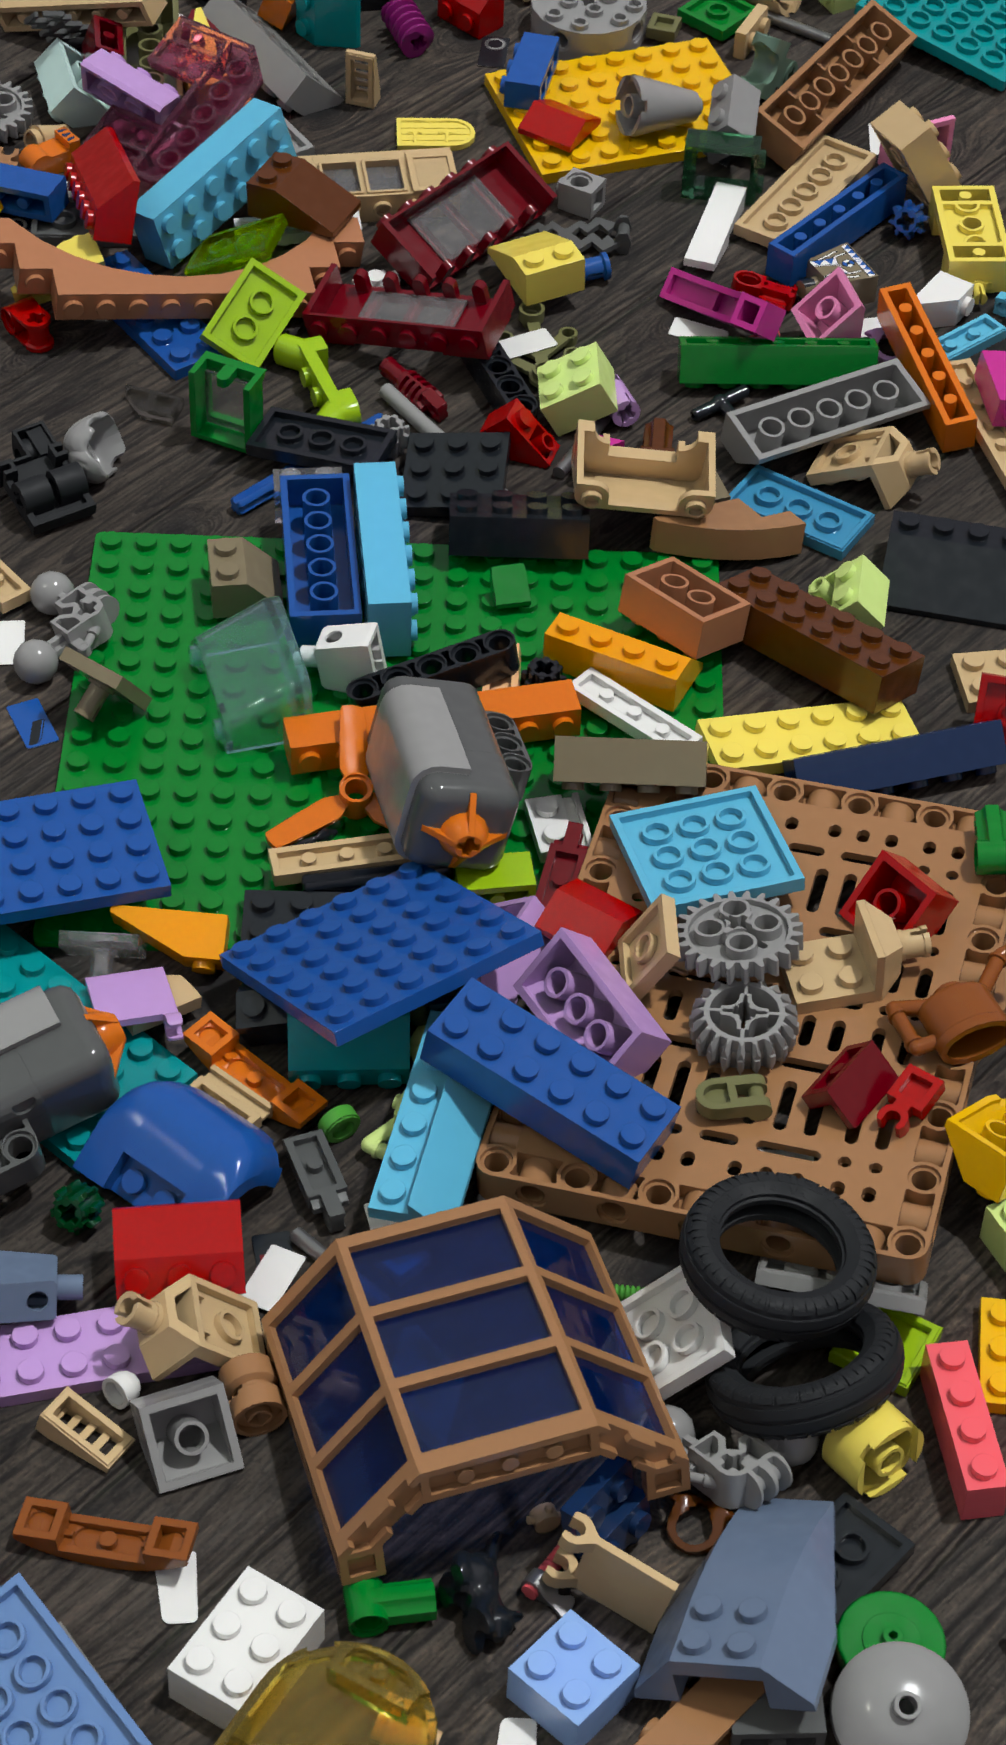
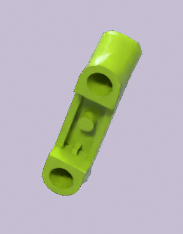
M287 333L279 336L273 349L275 363L279 366L299 371L303 387H308L314 407H319L320 409L316 415L361 423L360 407L351 388L337 390L328 373V347L324 339L320 335L305 339Z

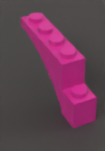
M671 267L659 297L773 342L787 312L770 302L750 294L721 286L674 267Z

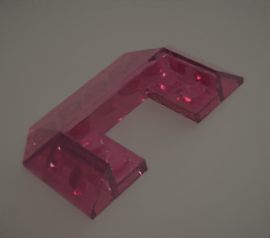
M182 15L179 16L147 58L151 68L192 85L164 123L159 125L112 104L82 143L84 144L106 126L113 127L138 178L151 185H155L249 103L264 83L254 45Z

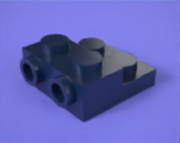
M617 1456L614 1460L607 1458L560 1508L563 1532L567 1530L572 1535L581 1536L580 1532L569 1526L575 1512H581L592 1520L598 1535L602 1539L623 1551L628 1545H633L639 1541L640 1537L648 1530L652 1519L650 1503L644 1491L634 1485L631 1461ZM573 1553L579 1564L583 1553Z

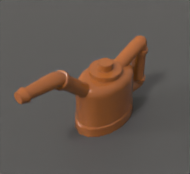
M1006 945L999 947L989 954L988 962L978 982L951 981L941 985L927 999L891 1001L886 1005L887 1019L895 1027L904 1042V1048L913 1056H921L936 1050L944 1063L958 1065L980 1060L1006 1045V1014H1004L991 993L1002 969L1006 967ZM907 1016H918L929 1035L923 1038L918 1035Z

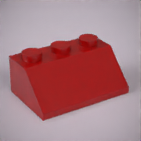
M240 1199L112 1208L117 1301L127 1291H133L150 1300L189 1273L237 1294L246 1293Z

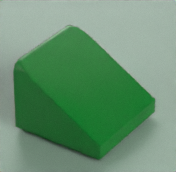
M523 563L499 565L490 568L489 586L496 609L531 605L527 573Z

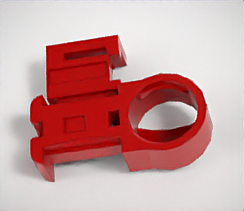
M740 270L734 273L730 289L750 294L786 311H790L795 303L798 286L781 285L767 280V276L753 271Z

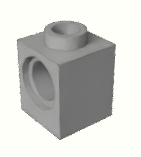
M573 167L557 183V208L590 220L605 205L606 178Z

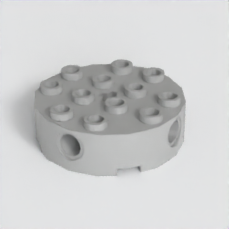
M531 0L530 32L559 37L558 59L563 61L578 59L583 56L608 54L612 51L633 50L640 47L645 39L647 3L646 0Z

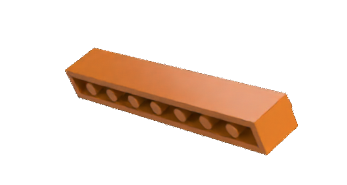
M571 679L477 692L485 711L503 713L514 720L523 743L555 739V736L580 735L582 708ZM377 705L362 707L365 711L367 738ZM340 710L283 718V745L291 775L340 768Z

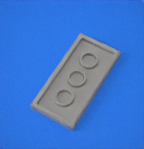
M760 1257L754 1283L794 1292H807L827 1285L834 1279L836 1272ZM876 1280L872 1295L867 1303L880 1308L924 1316L927 1304L928 1283L920 1281L909 1286Z

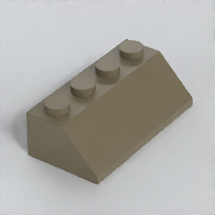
M555 736L553 781L562 782V789L584 790V783H600L599 791L622 792V784L637 785V792L660 793V786H675V794L698 795V787L706 788L709 743L707 741Z

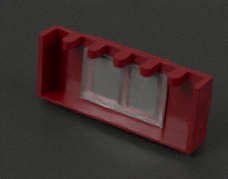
M507 141L498 148L495 145L491 146L483 153L481 159L477 161L474 158L461 168L459 173H449L436 188L432 185L420 194L416 201L413 202L412 199H409L398 209L396 214L391 215L387 213L377 222L376 227L378 229L370 242L412 289V282L415 276L422 274L427 278L431 291L443 283L446 277L455 276L488 254L487 247L506 242L517 232L546 214L557 198V195Z
M331 263L304 309L302 316L308 336L320 335L325 343L352 346L356 343L443 352V355L489 360L511 318L515 301L510 281L503 279L494 298H490L487 284L483 280L475 281L471 289L473 296L460 295L457 281L452 277L445 278L442 284L443 293L430 292L428 280L422 274L415 276L412 282L413 290H403L400 287L397 274L392 271L386 272L382 280L384 288L372 287L368 272L362 268L357 269L353 276L355 285L343 284L338 265Z

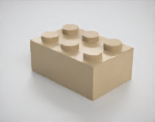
M899 100L870 123L893 167L908 175L906 189L926 207L929 208L932 186H961L959 179L962 176L953 163H949L947 158L951 155L941 141L938 142L936 138L939 135V131L930 120L925 122L914 106L908 108Z

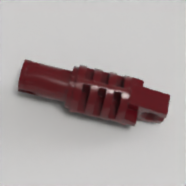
M387 357L380 363V374L394 384L395 388L421 412H424L437 422L448 417V406L443 394L418 372L405 369L393 357Z

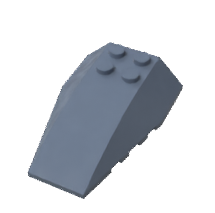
M772 1498L769 1501H763L762 1506L758 1509H749L745 1506L740 1507L660 1620L634 1689L635 1698L680 1701L689 1676L763 1681L770 1708L816 1712L837 1645L834 1501Z

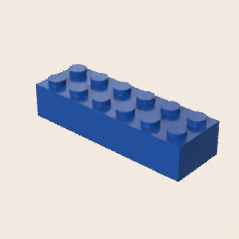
M349 473L280 476V512L290 649L301 648L302 645L315 646L322 629L326 626L362 623Z
M473 977L469 979L429 1027L420 1055V1059L628 1190L671 1135L681 1106Z

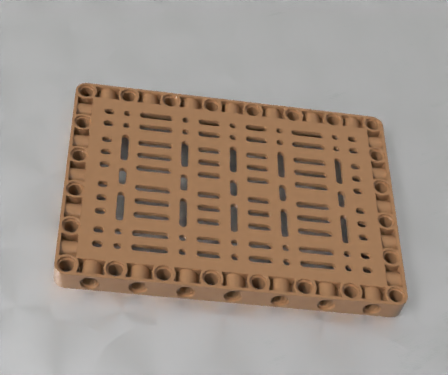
M709 763L707 766L706 788L698 787V795L675 794V786H660V793L637 792V785L622 784V792L609 791L578 879L643 911V913L648 907L610 829L609 815L756 785L790 851L791 849H799L822 854L821 856L791 851L805 877V890L775 897L780 898V906L790 904L791 913H799V922H803V942L829 938L822 936V933L839 936L854 933V926L843 917L836 916L835 913L844 883L847 880H853L856 882V888L871 865L843 860L845 858L874 863L882 850L907 858L922 872H926L927 876L959 902L947 919L944 933L930 937L932 953L937 955L902 961L901 971L903 973L898 990L895 993L888 992L882 1001L853 1005L861 1008L858 1010L840 1007L798 1014L799 1034L796 1035V1044L793 1047V1051L788 1052L785 1062L776 1061L772 1070L760 1066L757 1073L763 1075L766 1080L768 1090L765 1096L770 1099L773 1111L769 1118L747 1124L743 1121L744 1117L711 1120L697 1113L695 1107L696 1089L700 1083L707 1080L709 1074L718 1073L720 1077L736 1076L739 1073L733 1067L723 1072L721 1063L709 1066L707 1056H698L696 1049L669 1045L656 1060L661 1064L653 1090L669 1099L678 1070L681 1067H688L690 1069L679 1104L681 1109L673 1128L681 1132L678 1134L671 1133L659 1149V1152L663 1153V1157L659 1160L652 1159L629 1190L494 1106L476 1155V1179L479 1194L484 1199L504 1195L542 1212L679 1240L684 1219L692 1205L707 1189L724 1179L734 1176L728 1173L731 1167L740 1168L741 1172L739 1174L763 1171L774 1172V1174L777 1172L797 1176L796 1178L798 1179L802 1177L818 1183L819 1187L824 1186L829 1190L840 1187L844 1190L839 1199L845 1200L857 1212L873 1238L877 1254L876 1280L909 1286L919 1283L927 1273L955 1158L944 1125L948 1118L967 1108L978 1060L967 1064L951 1065L944 1063L936 1050L921 1056L912 1055L910 1063L945 1082V1091L923 1120L914 1115L911 1116L909 1119V1131L902 1138L896 1136L895 1126L899 1120L895 1119L889 1146L885 1150L877 1149L876 1142L880 1131L877 1123V1114L882 1107L891 1104L888 1102L887 1094L863 1120L856 1143L849 1144L845 1142L848 1128L831 1105L824 1106L816 1134L808 1136L804 1133L810 1108L801 1096L821 1073L785 1067L782 1064L791 1063L825 1070L846 1046L870 1041L874 1035L881 1034L885 1037L881 1053L899 1078L908 1064L902 1065L898 1063L903 1041L895 1027L889 1023L888 1016L881 1014V1012H885L886 1005L891 1001L927 999L934 994L936 989L947 982L979 981L988 962L989 954L999 947L1006 945V875L975 874L974 846L976 837L974 813L978 810ZM818 875H825L828 878L819 908L815 912H810L807 910L815 879ZM948 877H954L956 879L950 880L948 879ZM634 899H641L642 901L636 902ZM618 946L607 957L611 964L614 961L619 962ZM612 964L620 974V964ZM780 967L779 976L777 977L768 972L764 974L767 987L778 984L781 994H789ZM696 968L691 972L688 971V975L697 976ZM669 970L640 1001L671 1041L692 1044L689 1015H691L695 998H701L703 989H713L715 983L673 976L669 974L673 971ZM708 973L702 977L711 979V974ZM930 975L932 980L927 997H916L915 994L920 976ZM720 977L718 980L726 982V977ZM749 977L751 982H759L756 977ZM735 978L736 981H742L741 978ZM996 981V983H995V985H994V987H993V989H992V991H991L993 997H994V993H995V988H996L997 981ZM671 997H681L682 1000L675 1019H665L664 1016ZM907 1016L918 1035L922 1038L929 1035L920 1020L913 1021L910 1019L913 1017L919 1018L918 1016ZM807 1021H812L815 1023V1028L810 1044L802 1046L798 1044L803 1024ZM743 1022L742 1028H745L746 1022ZM835 1027H843L845 1032L840 1049L835 1052L830 1051L828 1046L833 1029ZM744 1069L741 1075L755 1073L752 1069ZM646 1072L634 1078L643 1083ZM788 1087L795 1088L796 1094L787 1125L782 1130L775 1129L774 1123L783 1092ZM712 1136L732 1140L737 1143L729 1145L704 1140L701 1137ZM768 1147L817 1157L819 1160H804L760 1151L757 1148ZM687 1157L694 1160L690 1166L682 1165L681 1161ZM840 1163H847V1164H849L850 1166H849V1167H841L839 1164H840ZM871 1169H878V1170H880L881 1172H880V1173H872L870 1170H871ZM870 1193L875 1196V1199L872 1202H865L862 1200V1196ZM767 1220L748 1221L729 1228L720 1237L722 1249L836 1272L834 1261L828 1251L815 1238L788 1224Z

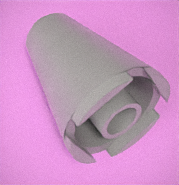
M635 74L624 76L616 91L615 100H621L620 110H615L616 122L620 132L625 136L636 137L696 121L703 111V101L696 91Z

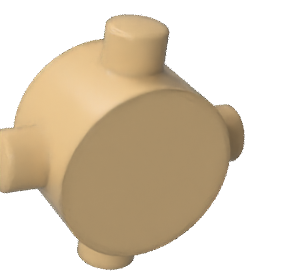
M550 1502L535 1506L530 1511L529 1516L526 1517V1523L528 1525L533 1524L538 1533L550 1532L557 1528L561 1522L560 1511L557 1512L554 1504Z

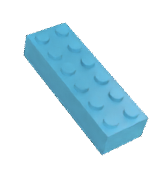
M253 98L138 199L134 230L145 259L173 269L247 203L246 183L275 151L289 153L291 156L297 157L281 107Z
M395 461L353 463V513L364 623H378L385 657L411 656V641H418L417 619H412V617H415V614H418L417 593H412V590H415L414 568L409 569V566H412L413 563L412 545H406L410 542L409 521H404V519H407L406 498H400L404 496L403 475L397 476Z

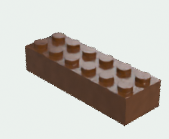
M753 567L718 583L751 603L743 641L740 642L874 715L917 692L925 655L913 650L909 644L896 641L885 635L881 629L866 625L855 619L853 614L836 609L827 604L823 598L806 593L799 589L795 583L784 581L763 567Z

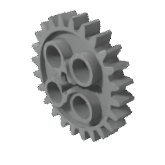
M10 81L4 85L0 84V140L8 143L7 137L18 139V132L24 133L26 127L32 126V119H34L32 98H28L27 91L21 92V86L12 88V82Z
M729 891L728 898L724 899L718 894H713L712 902L699 899V908L687 906V915L679 914L678 916L679 924L677 926L681 956L678 961H685L686 970L696 968L697 977H702L708 973L711 974V982L717 981L720 977H726L727 985H731L735 978H741L744 984H748L749 977L753 976L763 982L764 974L767 972L777 977L779 976V967L790 969L791 960H799V951L804 948L803 922H799V913H791L790 904L780 906V898L766 901L765 893H761L756 898H751L749 891H745L742 897H736L733 891Z

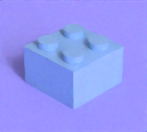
M570 1609L508 1668L506 1697L563 1745H586L635 1697L634 1689L639 1678L640 1665Z

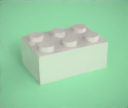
M247 1566L167 1668L169 1698L246 1743L324 1641V1609Z

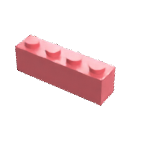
M968 1340L926 1344L919 1376L960 1520L1003 1516L1006 1508V1467Z

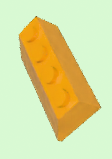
M559 612L544 633L543 658L547 656L553 661L557 660L559 665L563 666V673L578 677L592 667L648 703L671 712L675 711L703 669V663L561 612Z

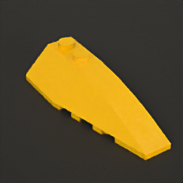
M997 1094L984 1097L946 1120L944 1126L963 1181L975 1188L977 1193L983 1198L1000 1203L1006 1199V1098L1001 1099Z

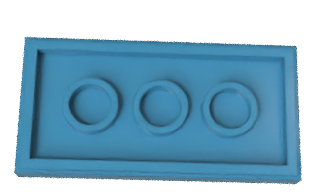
M756 465L729 493L730 500L739 498L762 517L791 511L806 523L803 545L840 561L871 528L875 520V514L760 465Z

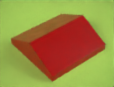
M551 99L534 100L518 127V133L570 153L601 124V118Z
M576 878L556 889L534 927L549 939H552L561 927L591 937L604 955L608 957L618 946V940L643 914V911Z

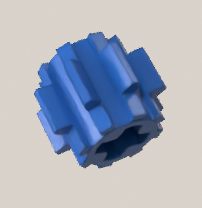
M908 199L904 202L903 207L900 205L893 207L895 217L889 220V223L894 224L896 227L894 235L904 233L907 240H911L914 238L915 232L922 234L926 231L923 223L930 219V216L924 215L922 211L924 209L923 203L914 206L912 200ZM908 215V217L914 218V223L911 224L909 221H905L904 216Z

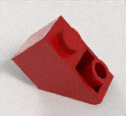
M518 398L491 412L479 431L510 432L511 448L509 460L541 468H547L551 465L560 447L554 437L546 431L531 411Z

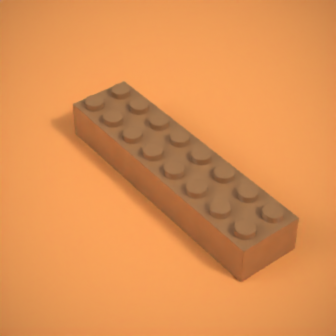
M870 0L759 107L755 141L752 144L787 171L823 134L826 135L903 59L917 38V35L875 0Z

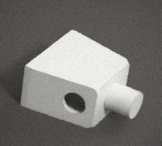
M369 622L324 627L315 646H301L299 651L300 665L302 667L318 668L321 685L324 688L346 693L347 685L351 681L387 668L378 623Z

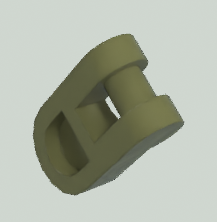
M761 1074L711 1078L704 1080L696 1089L695 1107L698 1113L711 1120L749 1117L754 1121H762L769 1118L773 1112L770 1099L765 1096L768 1090L766 1080Z

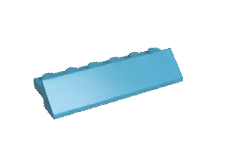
M430 1010L368 1204V1214L371 1218L403 1222L463 1206L476 1162V1155L493 1104L420 1059L426 1032L442 1013L440 1011Z

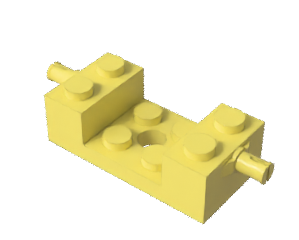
M932 186L928 210L930 219L928 221L931 234L940 235L944 252L941 271L974 284L973 297L975 304L979 305L980 300L981 305H983L988 299L986 293L1006 292V232L994 186Z

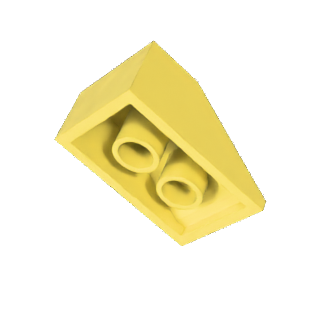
M543 231L487 247L488 254L506 279L510 281L511 286L526 307L585 290V258L572 240Z

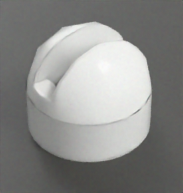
M118 1371L104 1379L102 1390L105 1398L113 1407L124 1409L130 1405L129 1400L138 1398L141 1385L140 1380L134 1373Z

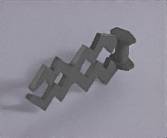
M42 11L43 17H39L38 12H33L24 19V25H31L32 29H42L39 31L40 37H47V43H52L58 37L71 47L82 45L90 25L82 24V21H70L72 19L71 14H65L64 11Z
M619 215L615 222L595 217L589 224L579 220L568 228H562L552 220L546 226L540 222L525 230L523 232L524 236H520V238L547 231L572 240L581 253L593 246L599 252L605 251L608 253L616 249L620 255L629 253L631 247L630 231L632 224L628 215ZM598 229L607 234L603 240L594 233ZM615 230L617 235L615 239H612L609 235ZM579 231L586 236L582 240L575 236Z

